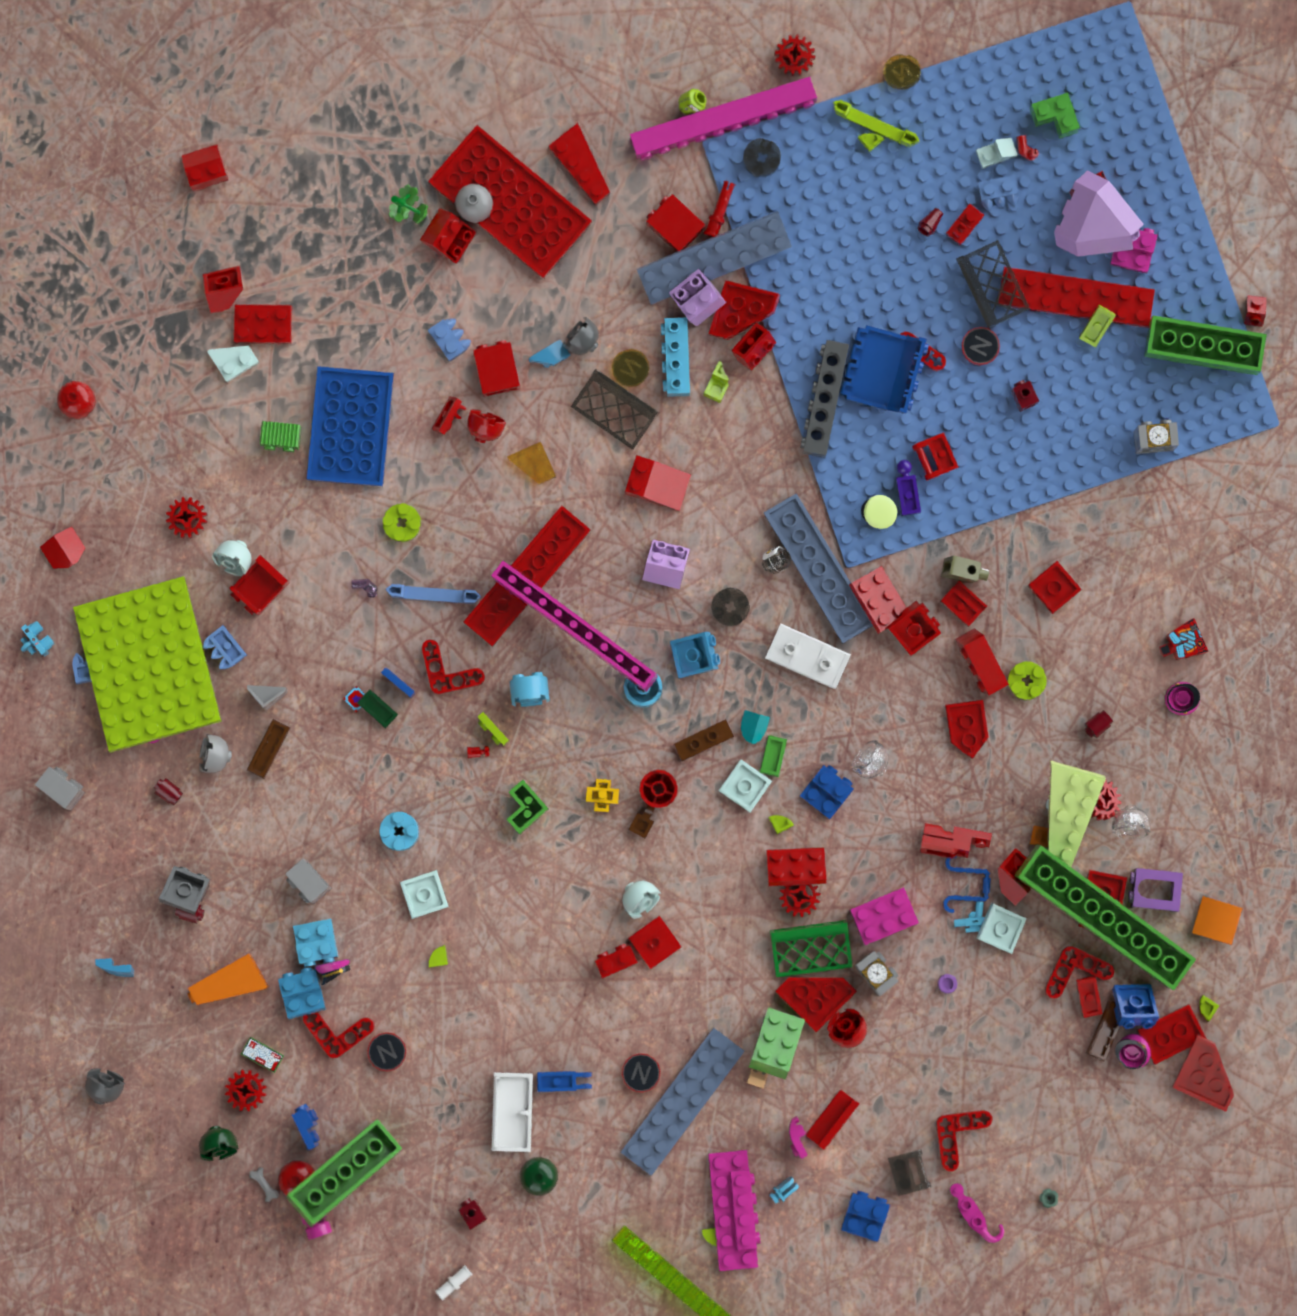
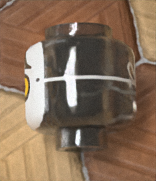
M780 546L774 547L763 554L762 566L771 574H778L790 566L791 555L785 548Z

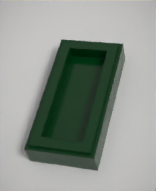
M368 689L357 702L385 729L398 715L371 689Z

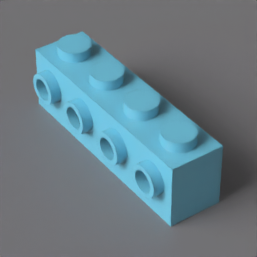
M687 317L664 318L665 324H661V335H665V342H662V354H666V361H662V371L666 373L667 380H663V392L667 391V397L690 396Z

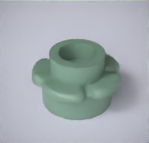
M1045 1189L1040 1194L1039 1200L1046 1208L1054 1207L1058 1203V1193L1055 1190Z

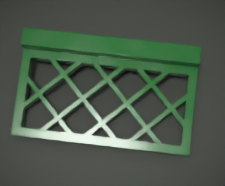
M846 920L770 930L776 977L853 967L848 923ZM838 934L845 935V942L841 947L832 941ZM817 937H823L828 941L822 949L813 944ZM800 939L809 943L803 952L794 947V944ZM785 942L789 945V948L783 955L776 949V943ZM830 943L838 948V951L832 958L823 952ZM810 946L819 951L814 960L805 955ZM791 948L800 954L794 963L785 957ZM842 951L847 955L848 963L839 964L834 959ZM821 954L830 959L828 964L822 967L815 963ZM802 956L811 962L807 969H801L796 965ZM783 959L792 965L788 971L779 972V964Z

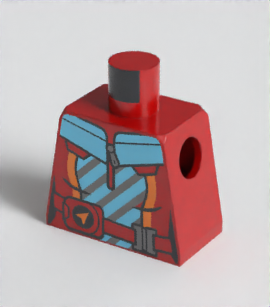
M1194 618L1167 634L1166 639L1168 643L1159 646L1163 657L1173 653L1176 660L1209 652Z

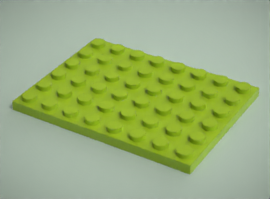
M184 576L73 607L110 753L222 722Z

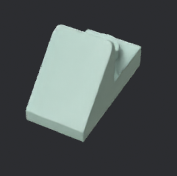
M1012 138L997 139L993 144L976 150L982 169L1018 156Z

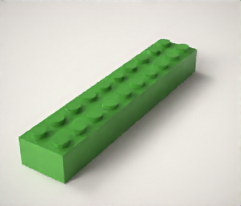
M1036 844L1014 875L1168 989L1175 990L1196 960L1192 955L1041 845Z

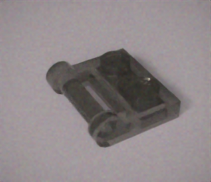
M922 1149L888 1158L898 1196L932 1187L931 1182L928 1181L923 1164ZM910 1158L915 1160L921 1182L915 1185L909 1163Z

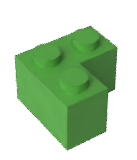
M1068 92L1033 103L1030 107L1035 127L1054 122L1059 139L1077 134L1080 129Z
M524 780L509 791V794L521 807L507 820L521 835L544 815L549 808Z

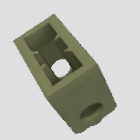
M954 555L944 558L941 577L967 583L977 582L978 579L987 581L989 570L981 568V562Z

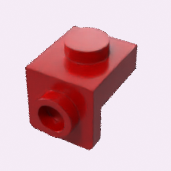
M1247 295L1244 324L1262 327L1266 317V297Z

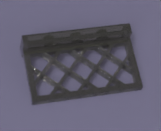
M999 240L965 256L962 255L956 258L988 329L1030 309ZM997 246L999 250L997 260L987 256L989 249ZM976 255L983 257L980 268L973 266L969 258ZM985 259L996 262L992 272L982 269ZM998 263L1006 265L1007 272L1005 277L995 274ZM981 271L991 275L988 285L979 282L978 278ZM993 276L1004 279L1000 289L990 286ZM1006 280L1015 284L1013 294L1003 291ZM989 289L999 292L996 302L987 299L986 295ZM1001 293L1012 296L1008 307L998 303ZM1014 297L1021 299L1025 306L1019 310L1010 308ZM1000 306L1007 309L1005 316L997 320L994 314L996 307Z
M598 369L594 370L592 376L571 405L577 412L632 450H634L660 413ZM593 381L600 385L601 393L590 395L589 387ZM612 393L615 395L617 404L606 406L604 395ZM602 396L603 407L593 408L591 397ZM588 398L590 409L582 410L577 407L581 399ZM627 404L631 407L632 415L622 417L620 406ZM617 406L619 417L608 419L607 408ZM604 409L606 420H596L593 411ZM643 415L649 419L645 426L637 428L635 416ZM633 417L635 428L624 430L622 419ZM620 420L621 431L613 432L610 429L609 421ZM635 430L636 439L631 444L626 441L624 432Z

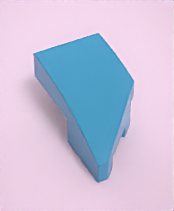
M558 340L530 357L528 361L530 363L543 364L544 367L549 368L550 365L554 366L569 358L570 354L562 346V341Z
M112 958L95 959L97 967L112 975L134 977L132 965L114 966Z

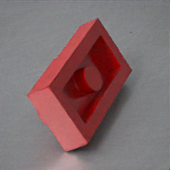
M969 204L946 232V235L961 246L982 220L984 214Z
M449 396L432 427L433 431L445 435L451 429L453 419L462 418L457 414L458 409L466 411V407L461 405L462 401L460 399Z
M1091 976L1077 979L1076 983L1083 1018L1103 1014L1096 977Z

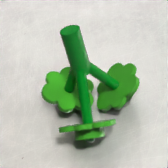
M405 185L404 188L399 189L401 198L396 195L392 196L391 201L395 204L389 206V216L394 218L396 222H401L403 219H408V213L411 210L415 215L413 221L419 224L427 216L428 205L422 203L418 208L412 207L419 200L417 195L418 189Z

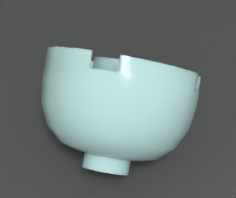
M240 540L224 541L212 555L216 565L220 566L222 564L226 567L224 571L240 577L246 574L252 561L247 545Z
M647 881L631 882L625 887L622 902L624 909L631 918L642 917L640 913L644 910L648 913L660 900L658 894H661V892L652 883Z

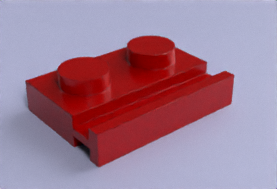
M960 580L940 601L968 627L987 607Z

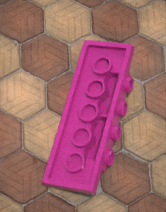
M747 1150L708 1153L719 1271L758 1268L756 1248L757 1244H760V1233L756 1232L755 1224H758L759 1221L758 1213H754L753 1205L757 1204L756 1193H752L751 1185H755L754 1173H750Z

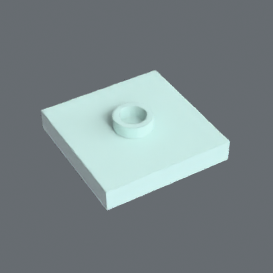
M740 759L719 789V792L750 813L772 781Z
M437 870L400 882L412 919L449 907Z
M991 903L976 939L1012 954L1027 918Z

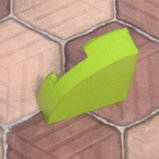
M864 133L857 138L869 152L884 141L882 136L873 133Z
M773 815L768 817L777 834L794 826L792 821L784 816Z
M445 945L437 948L431 954L429 968L448 965Z
M1202 995L1199 1002L1200 1012L1204 1019L1210 1022L1220 1005Z
M715 1228L702 1229V1234L706 1241L717 1247Z

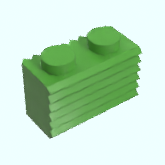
M262 421L260 445L264 446L265 450L272 451L276 447L283 448L285 452H294V449L299 450L302 427L299 424Z

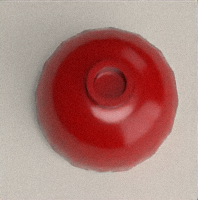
M67 382L58 391V408L70 419L78 420L85 418L95 408V394L89 385L84 382Z
M478 409L470 410L467 426L470 434L475 436L476 441L486 443V441L496 440L502 435L506 425L503 418L490 412L481 414L482 410Z
M657 769L643 777L640 782L639 791L641 798L647 805L653 808H663L674 801L677 796L678 786L672 774L665 770Z
M847 1008L844 1009L845 1012L834 1014L828 1023L827 1030L829 1031V1037L838 1046L853 1048L861 1044L865 1039L867 1024L860 1012Z
M293 1160L286 1163L278 1175L280 1190L287 1196L312 1175L315 1169L308 1162L302 1160Z

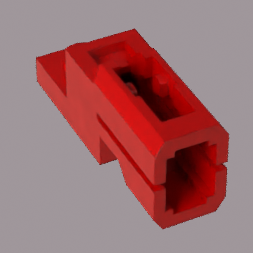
M925 823L920 853L952 859L956 856L968 858L971 844L978 848L990 847L992 833L955 826L953 832L944 831L939 825Z

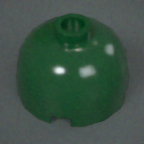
M220 1126L210 1127L209 1131L204 1133L199 1142L200 1156L204 1161H213V1157L220 1156V1160L231 1157L239 1149L235 1135L230 1130L220 1128Z
M534 1157L522 1166L520 1182L529 1194L544 1196L556 1187L558 1170L549 1159Z

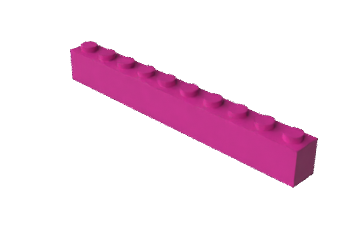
M807 77L631 133L630 140L636 158L647 160L653 154H666L672 148L677 147L681 149L694 141L700 143L705 141L706 137L712 135L719 137L728 130L738 131L744 125L749 124L753 126L766 118L772 120L777 118L778 114L784 112L791 114L800 107L804 109L810 108L817 102V95L811 77Z
M502 561L491 575L493 580L645 692L648 691L658 678L653 670L506 562Z

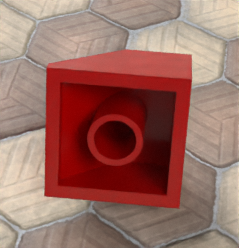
M218 144L181 155L186 176L193 192L229 180Z

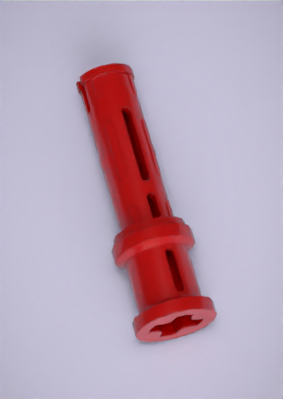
M723 182L713 215L710 214L708 217L707 229L703 231V234L713 238L719 235L720 228L725 223L723 217L735 184L731 182L728 190L729 182Z

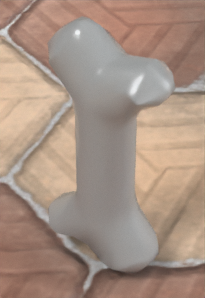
M259 1167L257 1171L249 1173V1178L259 1183L266 1194L265 1202H270L272 1198H278L280 1192L270 1187L263 1177L264 1168Z

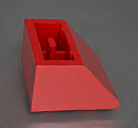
M439 208L420 241L433 251L457 264L477 232L452 212Z

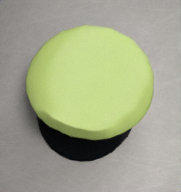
M884 495L871 497L861 507L863 519L874 528H888L893 525L897 518L898 512L895 503Z

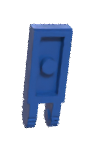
M576 1071L537 1072L538 1092L592 1089V1084L589 1083L576 1085V1077L589 1078L592 1076V1073H576Z

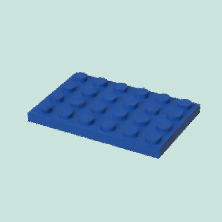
M318 366L307 480L383 487L394 373Z

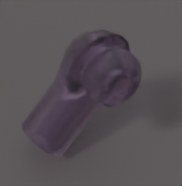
M352 580V589H364L370 598L377 596L378 588L371 580Z

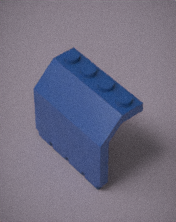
M867 325L865 329L858 327L855 341L862 343L861 345L853 344L849 359L855 360L856 364L848 362L844 376L852 380L851 382L843 381L840 394L846 395V400L902 414H906L907 410L911 411L914 402L911 399L912 392L917 391L919 381H916L917 373L921 374L924 365L921 362L922 354L926 355L929 344L926 343L927 339L909 337Z

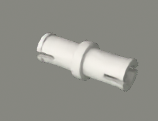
M464 1265L454 1276H449L447 1278L448 1281L435 1292L444 1300L455 1289L458 1290L460 1285L473 1274Z

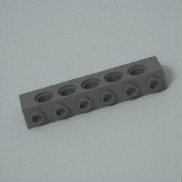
M827 340L826 345L822 344L820 356H823L822 363L817 365L816 374L819 375L818 382L814 381L812 393H815V398L810 400L808 411H811L810 419L806 418L804 429L808 430L807 436L802 437L800 448L804 449L803 454L821 458L826 457L849 344ZM828 358H835L837 364L830 366L826 360ZM830 376L833 379V383L827 385L823 382V378ZM823 394L827 395L829 397V402H820L819 396ZM823 413L826 419L819 422L815 419V415ZM818 431L821 433L822 438L814 440L811 437V433Z

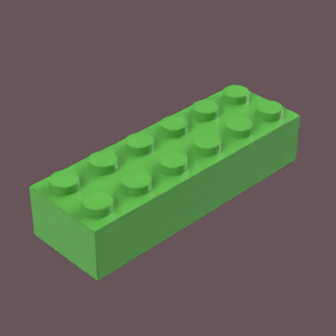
M1153 315L1148 328L1144 357L1258 375L1262 368L1267 334Z
M376 1119L290 1192L286 1198L312 1228L400 1153L403 1148L381 1122Z

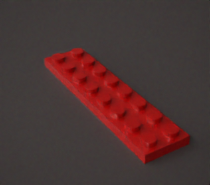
M1004 267L998 305L1090 319L1098 305H1101L1115 313L1116 316L1112 323L1149 328L1155 289Z
M561 506L512 563L511 567L542 589L590 533L591 529ZM496 582L463 623L493 647L528 605Z

